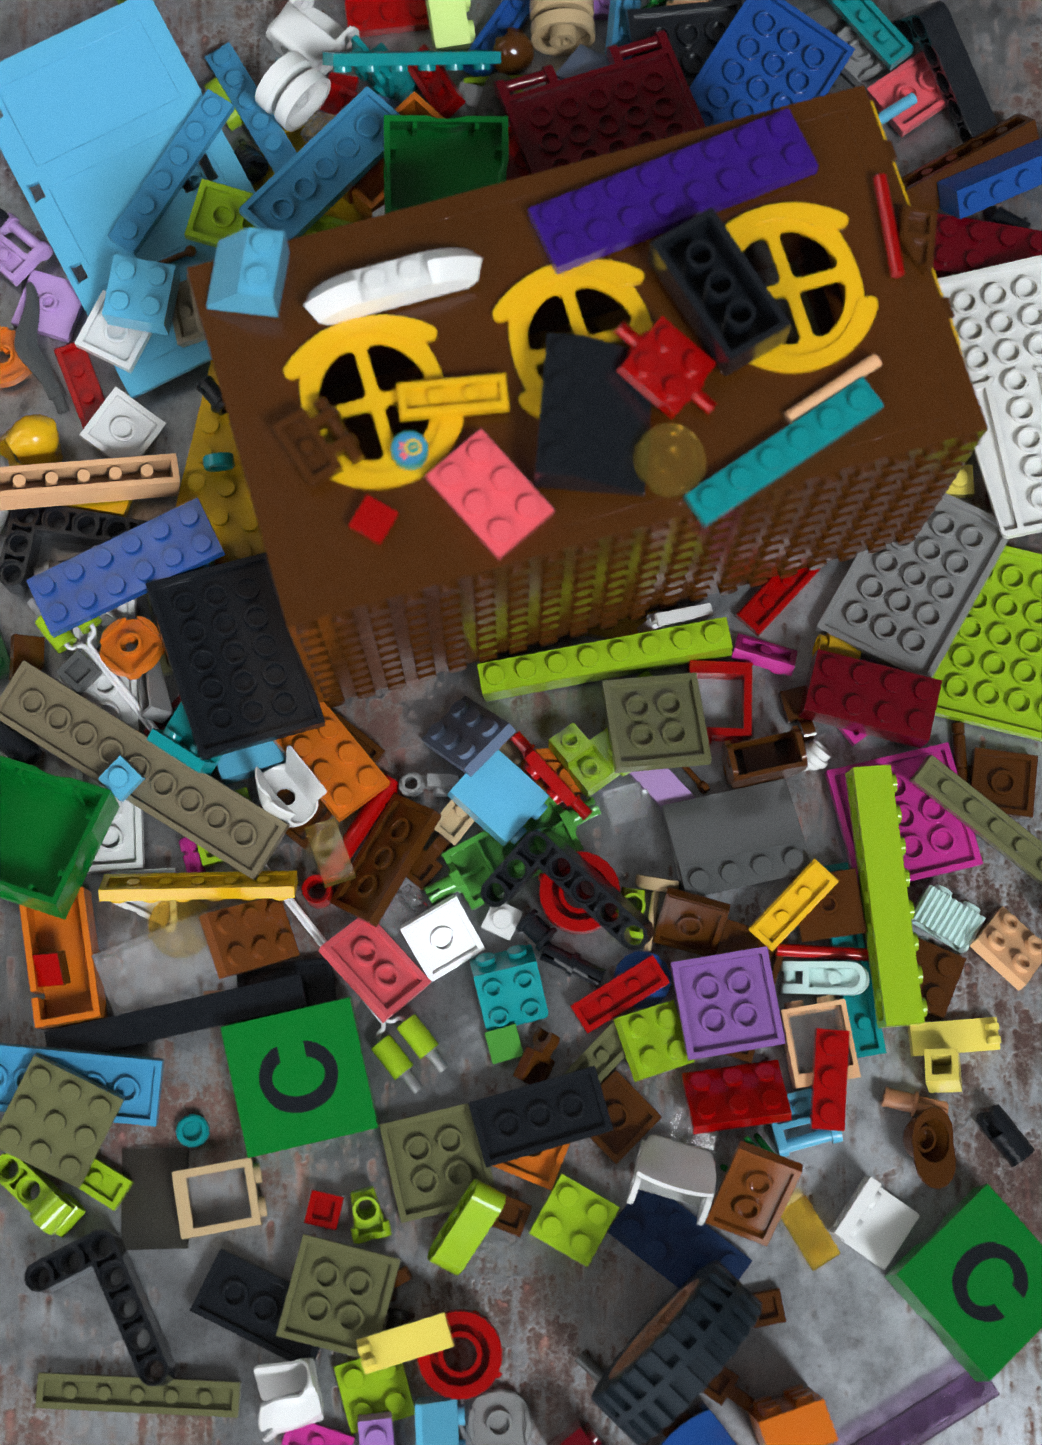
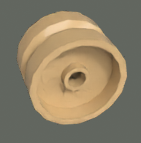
M530 0L531 42L536 50L551 56H570L580 44L590 48L594 43V0Z

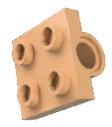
M1004 906L1000 907L978 931L970 945L973 950L1018 991L1027 985L1042 963V940L1034 935Z

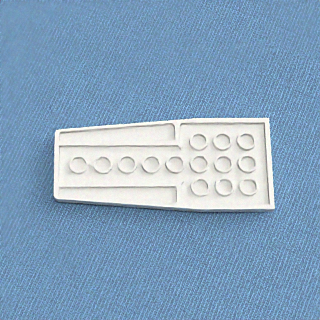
M1042 255L938 278L943 296L949 298L955 318L952 321L960 341L963 359L988 425V430L980 440V444L974 449V453L1000 534L1004 539L1042 532Z

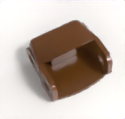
M798 725L792 726L788 732L731 744L729 740L724 741L722 745L723 755L721 763L727 784H731L734 789L791 778L804 771L808 766L807 754Z

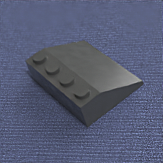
M785 778L661 806L681 891L699 896L709 895L798 875L810 863L805 838Z

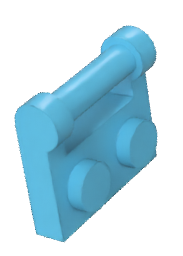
M812 1088L787 1094L792 1112V1120L770 1124L775 1148L780 1156L788 1157L790 1152L830 1141L833 1144L843 1141L842 1132L832 1130H819L786 1140L783 1130L810 1123Z

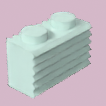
M939 884L926 886L914 905L915 914L914 919H911L912 924L959 953L967 952L986 918L979 914L981 910L968 901L961 903L952 898L953 893L946 887Z

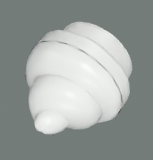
M816 739L804 744L808 766L804 771L824 769L829 764L828 760L832 757L828 749Z

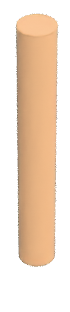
M873 353L786 411L784 416L788 423L791 425L861 377L867 376L882 366L879 357Z

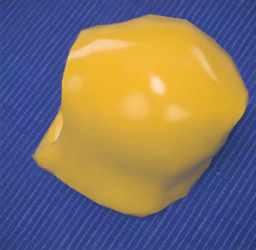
M41 414L23 416L0 437V455L8 460L9 466L62 462L63 454L55 420Z

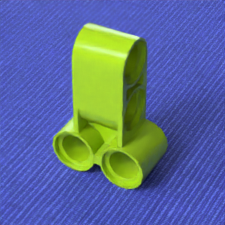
M8 1153L0 1155V1184L31 1213L29 1217L40 1229L49 1235L55 1233L64 1238L86 1213V1209L66 1192L63 1193L38 1168ZM16 1162L18 1166L17 1172L10 1178L9 1168ZM39 1184L40 1194L33 1200L31 1198V1190L33 1186Z

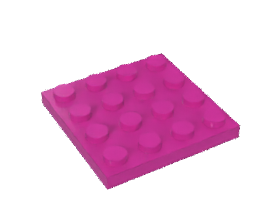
M949 742L843 766L825 772L850 868L856 869L858 886L859 878L845 773L853 767L891 764L892 773H895L898 783L897 791L894 793L896 805L900 806L902 812L899 830L900 836L904 837L906 843V853L903 855L904 868L909 870L910 882L969 869L983 864L975 833L909 781L927 755H933L957 774Z

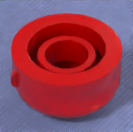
M576 851L620 892L619 879L607 861L589 852ZM559 858L558 868L563 873L568 874L571 869L570 863L564 858ZM539 873L540 905L546 918L555 927L564 932L579 935L592 933L602 928L583 908L572 907L568 904L564 897V891L545 873ZM607 903L605 907L606 913L612 918H617L619 916L616 912L617 906L613 903Z
M468 1309L450 1310L445 1313L452 1337H464L472 1341L476 1347V1360L467 1369H454L445 1360L444 1350L419 1357L418 1364L424 1380L435 1392L451 1399H468L486 1391L495 1379L503 1375V1373L499 1372L502 1363V1344L494 1325L481 1315L479 1311Z

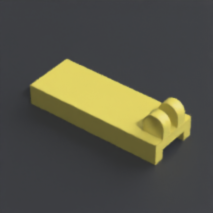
M997 1017L925 1022L907 1026L911 1057L924 1056L925 1049L958 1048V1053L1000 1050L1001 1036L998 1033L1000 1027L999 1023H997Z
M445 1312L356 1340L358 1354H360L361 1365L364 1368L365 1374L455 1346Z

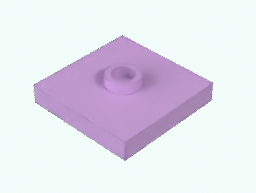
M33 270L29 275L27 283L32 282L39 297L40 313L37 334L70 344L82 314L83 306L69 280ZM26 285L11 321L13 327L16 328L26 303Z

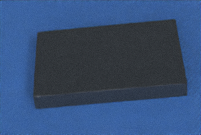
M324 957L278 962L236 975L238 988L302 974L308 1006L337 1000L334 968Z

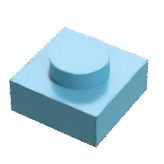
M119 756L98 778L122 802L146 779L123 756Z

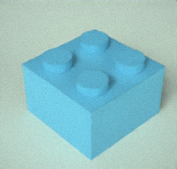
M114 254L102 315L108 325L169 336L181 278L176 265Z

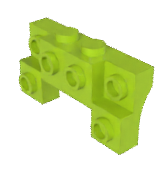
M646 670L636 678L650 677L652 675ZM573 722L548 740V748L565 767L587 799L619 775L626 776L630 773L614 772L608 727L589 740Z

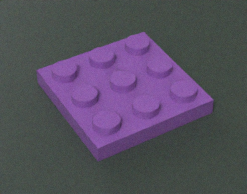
M767 946L670 963L688 1061L786 1044Z

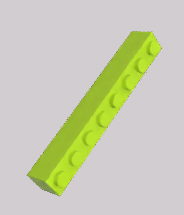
M727 617L479 663L477 667L482 695L485 701L488 702L642 673L646 670L653 671L688 664L690 660L706 661L732 656L733 646Z
M891 764L853 767L845 773L861 902L867 931L866 941L877 1027L889 1028L925 1023L924 1017L927 1016L928 1009L925 998L921 997L920 984L923 983V971L921 966L917 965L916 959L919 940L916 932H913L911 919H914L915 911L912 900L908 898L907 887L910 886L909 870L904 868L903 855L906 853V843L904 837L900 836L899 830L902 812L900 806L896 805L894 792L897 791L898 787L897 777L895 773H892Z

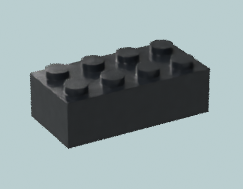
M713 207L650 242L648 263L713 361L717 363L716 365L724 377L786 342L792 324Z

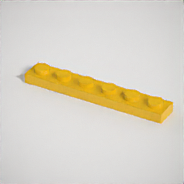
M297 870L262 871L257 880H253L242 872L104 874L98 894L99 901H110L117 904L126 901L154 903L159 900H175L177 902L209 900L218 902L223 899L252 901L262 898H272L281 901L295 898L298 875Z

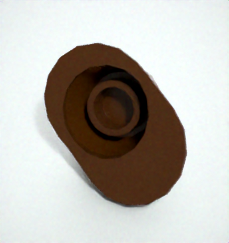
M931 1107L924 1109L917 1117H912L903 1131V1146L906 1152L914 1158L915 1168L922 1182L930 1188L940 1189L946 1187L953 1180L956 1171L952 1122L948 1114L940 1108Z

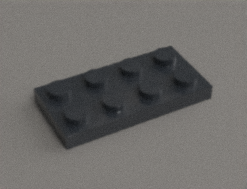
M595 1066L468 1102L486 1168L613 1131Z
M220 1248L190 1311L288 1361L302 1358H313L315 1361L321 1349L320 1347L276 1336L290 1282L224 1248Z

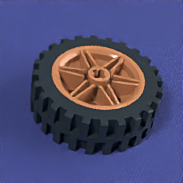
M718 1260L709 1262L706 1266L701 1267L695 1275L688 1278L657 1309L653 1316L642 1325V1328L636 1335L629 1340L626 1347L613 1360L614 1362L604 1372L602 1379L596 1384L591 1400L635 1444L639 1445L648 1442L651 1437L658 1435L664 1427L669 1426L676 1416L684 1412L690 1406V1403L707 1388L709 1382L721 1372L723 1366L734 1356L739 1345L746 1340L750 1334V1329L758 1321V1316L762 1311V1303Z

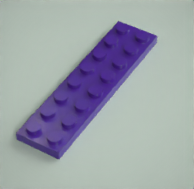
M789 108L528 208V216L557 275L670 231L713 207L715 212L816 174L819 165Z

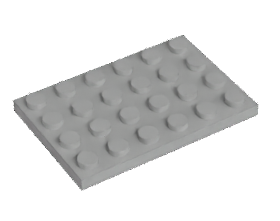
M947 493L944 494L942 500L929 516V520L925 522L922 530L919 531L917 536H915L916 539L903 545L892 542L886 544L885 549L875 553H868V550L858 552L817 624V632L823 635L829 633L861 651L862 654L888 667L931 678L934 677L1010 540L1004 539L1001 536L994 515Z

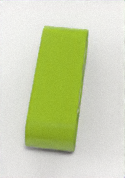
M474 1179L431 1244L427 1260L458 1276L464 1270L502 1211L506 1195L488 1184Z

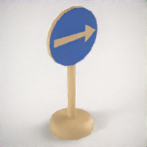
M636 874V886L652 890L648 919L654 928L660 892H666L668 887L679 890L680 881ZM653 937L643 947V951H635L626 955L617 964L614 973L615 978L653 954L668 977L669 984L633 1005L635 1008H649L659 1004L667 996L671 986V973L666 962L657 954L651 953Z

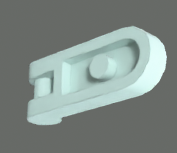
M782 961L780 971L783 972V984H780V994L859 995L869 985V973L865 967L855 962ZM797 972H803L802 984H796Z

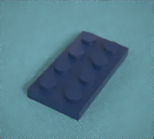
M638 1189L632 1205L627 1203L607 1231V1233L678 1288L688 1278L695 1275L701 1267L706 1266L711 1261L718 1260L738 1280L752 1262L750 1258L705 1223L702 1226L698 1225L697 1217L675 1200Z

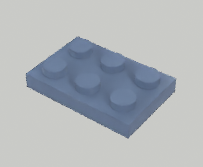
M464 696L451 706L450 711L439 722L434 723L429 728L428 733L421 740L432 751L472 777L516 730L509 722L467 696Z

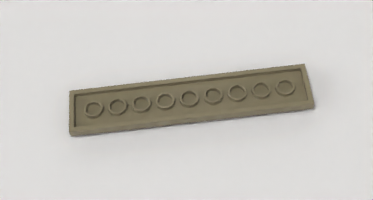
M22 661L0 696L1 722L102 784L98 780L100 775L119 756H123L146 778L128 796L127 801L253 880H257L290 827L286 822L265 811L259 805L209 774L198 773L146 740L148 736L27 661Z

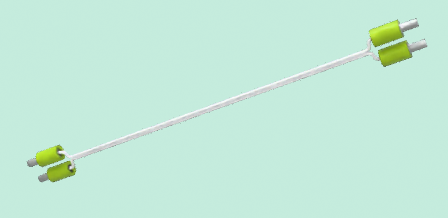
M34 597L27 602L28 606L38 617L35 625L57 653H63L66 650L76 651L80 648L85 649L150 732L153 728L159 729L152 720L141 717L138 701L119 677L105 666L99 652L92 645L91 640L96 635V628L102 622L100 616L78 626L83 634L91 632L87 638V645L78 644L73 646L77 638L70 630L54 638L50 635ZM266 864L262 871H271V869ZM294 898L283 900L320 947L327 942ZM370 1009L381 1024V1028L376 1034L378 1043L371 1051L394 1080L401 1077L414 1094L423 1088L410 1071L414 1064L389 1034L384 1039H381V1034L386 1028L385 1022L391 1024L402 1021L403 1023L396 1029L420 1060L423 1057H427L439 1073L448 1067L447 1063L435 1050L439 1045L438 1041L416 1014H413L408 1019L403 1016H396L392 1019L389 1018L383 1023Z

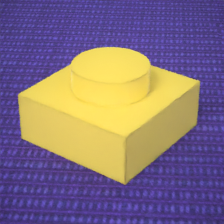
M964 465L956 476L957 478L950 485L949 490L946 491L947 494L956 498H972L975 494L973 465Z

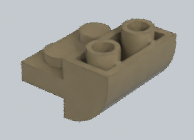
M186 274L187 280L179 283L172 319L177 345L183 348L206 340L188 274Z

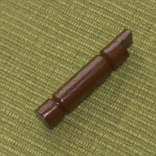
M952 723L955 767L958 776L969 784L964 723Z

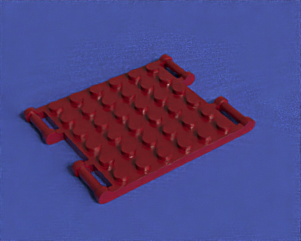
M664 30L654 32V36L622 46L614 44L606 47L607 58L611 65L569 78L558 80L552 64L542 66L540 71L507 81L499 79L493 82L496 96L501 102L505 115L508 116V122L530 175L706 127ZM654 48L658 49L657 51L623 60V58ZM543 82L546 83V85H542L533 89H529L520 93L510 95V92H514Z

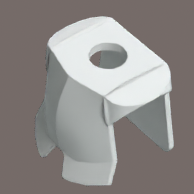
M290 745L286 750V763L277 764L263 773L258 767L255 768L256 792L259 795L263 809L286 822L290 827L294 828L307 823L317 811L318 800L327 793L325 787ZM282 789L290 790L294 794L295 800L292 804L286 805L277 796V793Z
M313 1358L262 1364L254 1367V1375L261 1400L267 1401L260 1405L259 1429L263 1432L271 1428L262 1440L264 1442L270 1441L279 1433L295 1430L324 1419L322 1392ZM302 1390L299 1395L281 1397Z

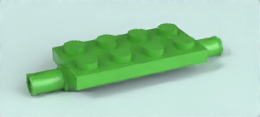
M549 796L544 802L548 808L536 821L530 818L523 825L527 831L515 845L509 841L503 847L484 830L442 853L441 855L450 871H448L449 875L427 887H423L425 893L429 896L431 904L434 906L437 902L458 892L463 894L471 911L484 905L485 903L480 894L483 883L528 833L537 828H550L573 850L583 851L584 848L575 831L577 826L597 815H601L598 805L595 806L594 798L591 796L584 801L593 811L585 820H582L573 808L568 810L566 808L562 809ZM536 835L534 838L535 847L540 851H545L547 846L545 839ZM515 859L513 864L514 870L518 874L524 875L526 870L524 863ZM539 869L532 878L539 875V873H543V871ZM494 883V894L497 897L503 895L505 891L502 885Z

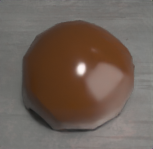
M509 27L507 28L508 32L506 35L495 39L492 49L494 51H501V64L492 65L503 76L522 74L531 66L535 55L533 44L521 29Z

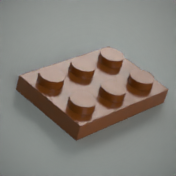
M264 898L199 916L219 979L289 960L300 955L282 900Z
M740 1140L712 1201L705 1223L768 1246L803 1172V1164Z

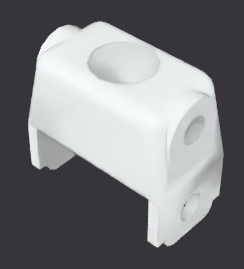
M289 0L280 14L267 28L266 37L272 42L273 48L281 56L291 51H298L311 62L312 69L316 68L326 75L333 70V66L323 65L322 52H351L353 50L351 38L355 35L360 38L359 29L355 26H349L344 30L328 15L312 7L314 0Z
M657 1134L649 1135L647 1140L643 1139L640 1144L626 1203L632 1205L637 1191L640 1189L699 1207L697 1224L702 1226L707 1218L715 1192L716 1161H714L713 1154L707 1149Z

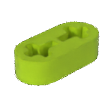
M216 77L204 84L206 90L209 89L232 103ZM235 109L226 122L231 131L244 125L243 120Z

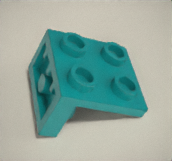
M357 35L351 38L353 49L351 52L389 51L382 42L370 50ZM362 66L353 67L358 78L362 82L367 81L376 94L400 101V103L419 89L408 71H390V66H380V72H363Z
M180 702L165 729L153 728L146 739L198 773L212 774L222 757L221 755L200 760L182 702Z

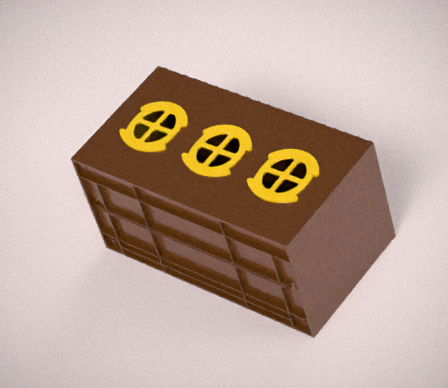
M865 85L287 240L290 254L278 317L207 309L206 304L215 260L186 268L286 625L319 702L324 701L329 708L337 707L346 702L345 699L357 696L358 699L368 698L375 695L376 690L386 687H388V690L400 689L407 685V681L418 679L420 682L428 681L437 677L436 673L449 670L450 673L459 672L466 669L467 664L495 661L498 659V655L509 653L511 656L519 655L528 650L527 647L540 644V647L550 646L557 643L558 638L570 635V638H578L586 635L589 629L600 627L601 630L615 627L618 625V621L630 618V621L641 620L652 611L659 609L664 612L678 608V604L690 601V604H697L707 600L708 595L719 592L721 596L736 592L739 586L749 584L750 587L760 586L768 581L767 578L778 575L780 579L788 578L797 574V570L809 567V570H816L827 565V561L838 558L839 562H843L856 557L858 552L868 550V553H875L885 549L886 544L897 542L898 545H903L916 539L915 536L922 530L923 525L929 520V516L942 500L946 491L949 490L950 485L957 478L956 476L964 467L976 446L980 444V440L988 430V425L963 359L960 341L952 321L955 318L949 298L943 296L934 268L929 276L923 275L901 249L905 275L900 278H891L873 177L878 174L887 175L897 230L899 210L902 205H911L895 163L898 158L892 141H887L874 102L870 101ZM789 108L819 165L817 173L716 213L756 272L772 267L776 268L779 283L769 286L767 289L774 299L783 298L787 301L800 341L791 345L781 344L726 377L723 376L716 365L705 378L704 386L702 387V390L718 403L708 415L691 401L684 405L675 417L670 419L651 403L645 496L535 488V468L543 385L542 379L536 372V367L545 362L546 348L536 351L531 350L528 346L529 334L570 323L574 335H583L615 344L623 341L618 335L614 334L617 329L592 335L587 332L583 319L624 308L632 319L629 326L639 335L650 330L655 322L663 316L710 358L711 356L647 261L650 242L667 232L556 275L528 216V208ZM443 248L468 249L482 257L478 281L467 289L332 325L318 323L304 306L311 290L331 278L350 271ZM796 261L801 278L793 276L788 263ZM803 291L807 293L822 337H817L812 333L800 298V294ZM873 353L879 357L882 366L864 378L884 404L881 411L706 528L701 525L684 501L685 494L788 427L790 424L784 416L786 411ZM416 365L424 374L423 380L506 373L509 412L430 419L429 426L423 436L428 445V458L426 462L415 470H405L396 465L392 458L391 445L393 437L385 410L390 405L398 404L397 389L381 392L377 387L376 376ZM363 381L366 394L362 399L336 407L341 413L342 419L361 413H370L373 416L384 453L383 457L374 461L363 459L361 462L353 465L347 455H341L337 459L342 465L343 471L312 490L273 432L272 425L302 407L311 419L319 414L313 406L319 399V392ZM327 429L320 431L328 445L334 442ZM480 429L487 434L554 509V514L499 561L426 480V475ZM367 494L399 512L397 520L381 546L348 527Z

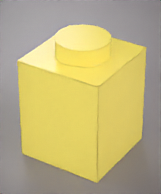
M958 1048L925 1049V1078L929 1093L962 1092L961 1064Z

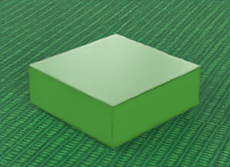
M516 1024L484 1033L493 1065L523 1056L524 1052Z

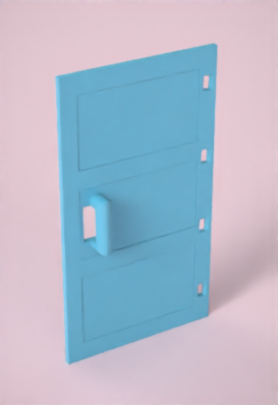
M127 0L0 61V110L3 114V117L0 118V149L87 316L90 315L102 290L107 291L114 254L158 262L182 252L188 245H192L197 250L194 257L186 256L169 263L176 265L181 276L180 282L187 280V267L213 261L216 256L217 248L185 239L184 236L201 180H208L199 163L187 179L193 191L186 194L183 187L180 189L136 256L110 241L108 237L203 97L201 89L153 0ZM221 129L205 153L218 177L213 182L254 194L255 191ZM39 184L46 197L36 202L30 187ZM82 265L88 278L79 283L71 268ZM172 321L169 336L156 333L151 335L132 373L115 365L114 367L129 396L135 399L211 361L212 358L207 340L184 348L178 346Z

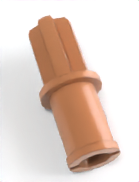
M885 1086L881 1102L882 1107L908 1112L910 1117H914L915 1114L919 1115L924 1109L931 1107L940 1108L947 1114L949 1109L947 1102L921 1096L918 1091H915L913 1094L889 1088L888 1086Z

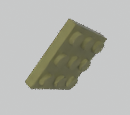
M697 672L602 681L601 688L615 773L710 765L712 757Z
M36 1053L0 1122V1150L76 1188H80L126 1097Z
M468 1103L379 1125L401 1223L453 1211L474 1179H478L495 1188L491 1167L486 1168Z
M303 1234L276 1336L361 1358L360 1354H358L356 1340L383 1331L401 1259Z

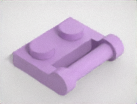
M7 213L10 217L0 228V273L17 287L41 261H46L52 256L53 249L48 242L40 241L23 227L16 216L12 213ZM13 233L32 250L26 254L6 238L5 235Z

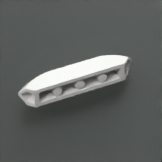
M443 248L350 271L331 278L311 290L304 306L318 323L332 325L467 289L478 281L482 257L468 249Z

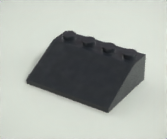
M547 333L535 468V488L645 496L652 402L616 372L625 361L630 348L583 335Z

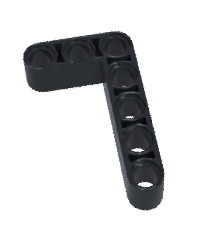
M936 1L913 9L892 21V24L911 44L919 42L963 143L997 125L995 116L950 11L942 1Z
M63 506L12 510L0 557V582L13 594H22L30 589L26 580L34 576L33 569L37 564L42 539L92 547L112 539L114 532L118 529H125L127 532L147 521ZM35 514L31 522L22 523L26 515ZM65 519L62 527L52 528L56 520ZM86 525H96L91 533H82ZM23 542L28 543L26 550L16 553V548L19 544ZM21 572V576L17 581L9 582V577L12 573Z
M541 827L528 833L481 887L480 894L484 903L490 907H500L513 899L532 876L541 869L623 947L633 951L639 950L653 937L654 928L650 920L550 828ZM536 835L545 839L547 844L545 851H540L535 847L534 838ZM559 858H564L570 863L571 869L568 874L563 873L558 868ZM515 859L524 863L526 868L524 875H520L514 870L513 864ZM583 880H587L594 885L595 893L593 896L583 892L581 887ZM494 883H499L504 888L505 894L503 898H499L494 894ZM607 903H613L617 906L619 910L618 918H612L606 913L605 907ZM634 925L641 928L643 940L639 941L631 937L629 932L630 926Z
M103 1229L95 1230L28 1266L24 1275L26 1286L34 1292L48 1294L94 1271L142 1383L147 1386L161 1387L168 1385L173 1380L176 1373L174 1360L125 1245L118 1234ZM104 1237H108L111 1243L110 1249L107 1253L101 1255L98 1250L99 1242ZM77 1252L80 1256V1264L75 1270L71 1271L68 1266V1260L72 1254ZM120 1267L123 1270L124 1277L122 1282L115 1286L111 1281V1274L116 1268ZM47 1268L50 1274L49 1281L44 1286H40L38 1275L43 1269ZM133 1298L137 1303V1309L132 1316L128 1317L124 1312V1305L126 1301ZM146 1329L150 1333V1342L142 1349L137 1343V1337L142 1330ZM156 1361H160L164 1367L163 1375L158 1380L153 1379L150 1373L151 1366Z

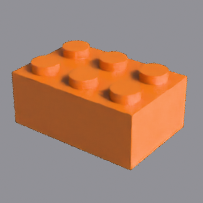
M803 1384L785 1389L784 1396L773 1400L771 1395L758 1398L753 1401V1407L747 1411L758 1445H828L839 1441L824 1398L810 1387L804 1388Z

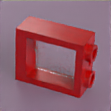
M689 661L687 673L697 672L709 745H712V741L724 742L729 740L731 744L748 741L752 737L753 662Z

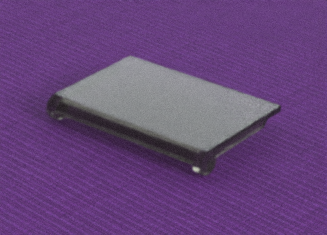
M189 1147L122 1149V1174L134 1181L122 1201L121 1239L126 1250L189 1248V1238L181 1240L171 1173L189 1169Z

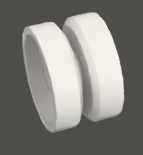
M291 51L280 57L265 73L256 89L255 101L264 111L274 114L275 120L285 130L292 132L300 129L316 115L329 95L331 82L320 70L312 69L311 62L300 52Z

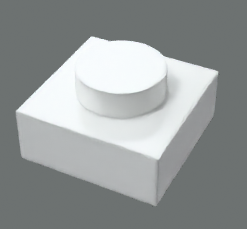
M506 903L500 907H490L481 925V929L510 942L524 912Z

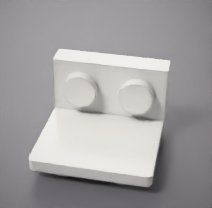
M864 1176L828 1232L876 1266L885 1270L915 1225L919 1214L881 1188L882 1184L871 1176Z

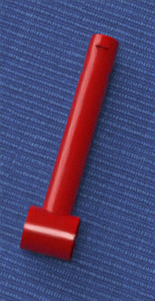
M384 774L390 781V785L362 806L318 875H311L304 881L302 893L306 902L311 907L321 909L330 904L329 902L333 897V885L394 793L397 794L399 783L392 777ZM315 885H323L326 887V893L322 898L313 899L309 896L310 889Z

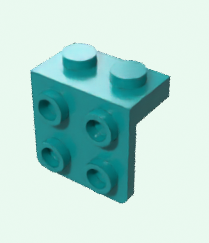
M521 944L514 945L508 948V950L498 953H482L476 958L469 960L485 1027L488 1031L513 1024L517 1026L541 1020L548 1016V1008L537 960L531 944L526 946Z

